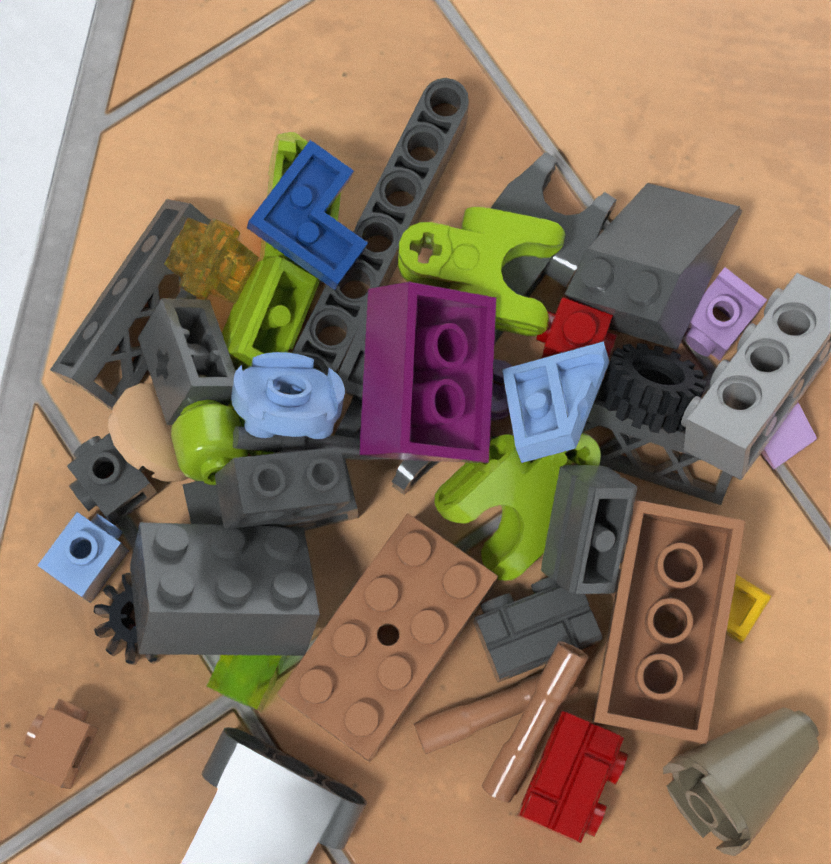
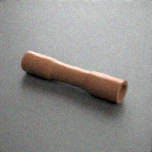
M559 641L536 683V690L510 739L503 744L482 783V788L492 797L503 802H511L533 761L534 752L559 705L568 697L588 659V656L577 647L563 641Z
M541 673L522 680L514 687L466 706H456L414 723L425 754L466 739L478 730L523 713L536 690V683ZM576 682L568 697L579 693Z

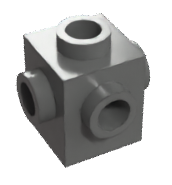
M110 433L102 439L100 436H95L84 442L74 452L75 460L67 465L68 469L77 479L69 485L76 497L88 511L97 505L114 525L157 493L141 472L145 467L142 466L138 470L129 464L114 446ZM113 472L110 477L106 478L109 473Z

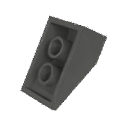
M647 183L587 248L565 296L571 301L612 314L608 329L678 349L740 218L742 210L737 205Z

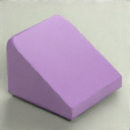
M798 402L761 452L773 470L817 439Z

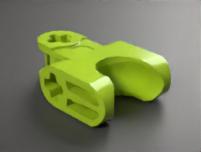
M470 207L464 212L461 229L434 222H419L411 225L402 234L399 241L398 268L402 278L407 282L496 297V330L525 336H537L544 333L548 328L549 315L545 306L534 298L518 295L511 290L503 280L501 270L506 263L522 256L540 259L550 258L564 246L566 234L558 223L551 220L492 208ZM422 248L432 250L428 263L418 262V256Z
M582 433L576 449L521 463L516 450L514 436L509 434L500 435L490 441L489 463H465L439 487L435 493V506L444 519L466 524L476 520L487 509L501 505L502 517L500 524L491 538L484 543L481 550L482 561L487 569L498 576L497 580H513L523 574L544 554L560 466L571 465L573 462L577 465H599L601 461L600 448L592 437Z

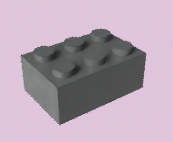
M140 522L130 562L139 654L304 656L306 654L320 613L304 527L247 526L224 529L223 525Z

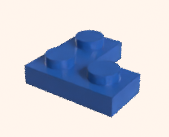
M310 140L248 221L247 229L326 285L336 290L368 244L364 239L326 213L352 178L354 170Z

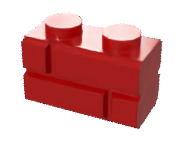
M561 711L516 816L576 843L582 842L585 833L595 837L607 809L606 805L598 802L607 781L614 785L617 784L628 758L627 753L620 751L624 737L568 712Z

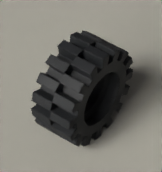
M638 343L636 349L631 344L623 345L622 349L617 348L611 357L600 389L601 401H606L604 407L608 411L617 410L615 417L622 422L627 418L633 420L631 426L641 429L643 424L649 426V431L653 433H659L661 427H663L667 434L675 433L677 428L681 431L685 430L686 427L681 425L684 412L694 397L698 396L701 398L706 386V380H702L704 375L701 370H693L695 364L690 360L680 361L681 355L674 351L670 355L663 353L664 348L655 345L654 350H649L647 344Z

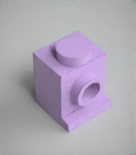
M724 267L703 294L685 332L684 340L697 353L706 357L711 354L720 361L757 316L767 299ZM718 308L730 320L725 322L717 320L713 315V309Z

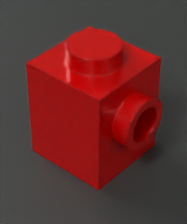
M563 297L556 313L547 310L549 315L548 328L544 333L536 337V341L545 343L541 359L604 342L608 358L610 357L617 334L607 331L613 316L612 314Z

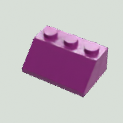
M413 282L368 289L359 455L415 461L489 463L496 297Z

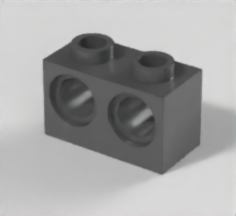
M341 447L233 458L215 474L224 529L329 517L351 502Z

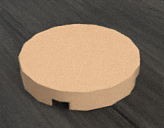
M140 383L126 389L112 407V414L108 418V430L114 446L124 459L139 470L144 466L148 470L155 472L151 476L161 481H184L188 479L178 466L171 440L172 425L166 424L154 385Z

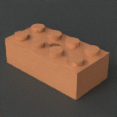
M635 500L624 558L620 565L621 573L617 592H615L592 721L707 744L746 520ZM661 612H670L677 620L676 628L671 633H662L656 627V618Z
M407 513L280 688L277 695L370 763L480 605L489 595L496 584L498 576ZM386 625H392L399 631L398 641L391 646L381 644L377 638L379 629Z

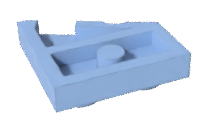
M604 342L502 369L515 446L521 463L576 449L609 364Z

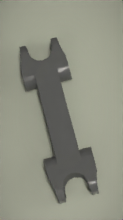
M547 152L540 156L520 176L511 181L491 207L492 209L551 220L558 223L565 231L564 246L550 258L540 259L522 256L509 261L502 268L503 280L507 286L516 294L527 298L531 296L545 275H548L565 288L569 286L587 248L600 235L617 201L604 192L580 214L563 215L553 211L545 202L543 191L551 180V176L556 169L555 164L558 160ZM495 329L494 345L504 331ZM352 397L346 414L334 436L360 438L361 399ZM403 460L392 480V487L405 495L422 476L440 461Z

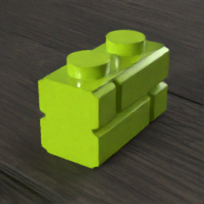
M278 256L250 264L222 331L235 371L241 365L243 371L252 367L253 357L273 352L288 353L289 349H293L320 283L318 278Z

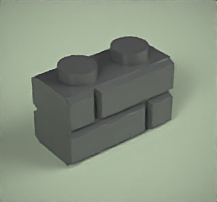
M601 465L560 466L541 571L552 580H557V584L568 593L611 594L617 592L621 573L619 566L624 558L637 486L627 479L621 478L618 473L609 467Z
M547 577L531 585L534 592L533 595L514 602L511 593H508L480 605L483 614L474 618V625L498 683L547 664L559 641L569 643L582 650L599 643L603 639L585 594L568 593L557 584V580Z

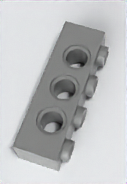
M796 273L784 290L777 288L772 293L766 304L764 317L759 324L751 323L748 325L739 340L737 353L731 361L724 359L719 363L712 375L710 389L704 397H694L687 406L681 421V425L686 427L684 451L739 480L743 479L831 357V288Z

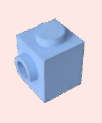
M76 512L37 566L91 603L129 550L118 541L123 531L97 513L90 521Z

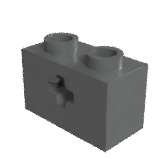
M161 298L139 335L138 340L166 424L173 425L183 409L194 402L215 400L220 404L228 406L231 402L233 380L236 371L210 300Z

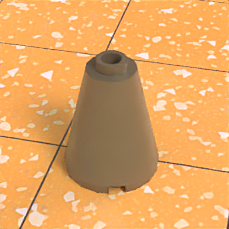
M788 708L776 710L708 741L707 744H702L675 756L663 767V774L672 773L674 778L673 781L666 785L668 792L680 813L702 838L709 832H712L723 841L716 849L724 854L736 856L749 847L819 750L817 740L819 736L818 729L810 717L802 711L794 712Z

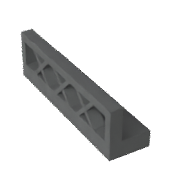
M166 199L50 371L65 382L81 387L112 410V407L123 392L137 385L148 370L141 346L132 348L130 346L128 329L136 318L151 317L160 302L158 285L164 276L173 273L179 274L180 293L176 299H196L234 240L191 203ZM198 227L214 242L202 259L189 262L187 242ZM120 360L122 379L112 394H110L95 383L94 380L106 362Z
M602 381L582 433L594 427L602 426L611 429L619 443L606 449L600 448L601 461L599 465L721 505L732 475L721 470L715 485L694 479L687 465L701 459L684 451L686 429L681 431L677 428L675 433L667 434L663 427H661L659 433H653L649 431V426L642 424L641 429L631 426L633 420L629 418L622 422L615 417L617 410L608 411L604 407L606 401H601L600 399ZM651 442L663 446L671 460L654 466L642 462L635 449Z

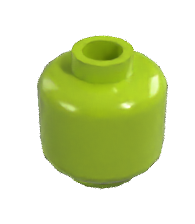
M215 400L197 401L183 409L172 425L171 440L178 466L186 477L195 481H202L208 485H216L215 474L233 458L248 457L249 450L233 448L234 428L236 426L242 427L241 420L234 409Z

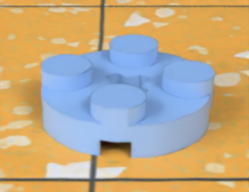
M286 352L265 353L253 357L252 367L243 371L241 365L236 370L231 401L237 414L245 420L244 427L246 431L255 437L270 438L274 435L290 437L308 436L313 439H324L333 433L334 423L342 412L345 395L343 381L330 368H328L327 376L321 371L313 369L314 359L307 356Z

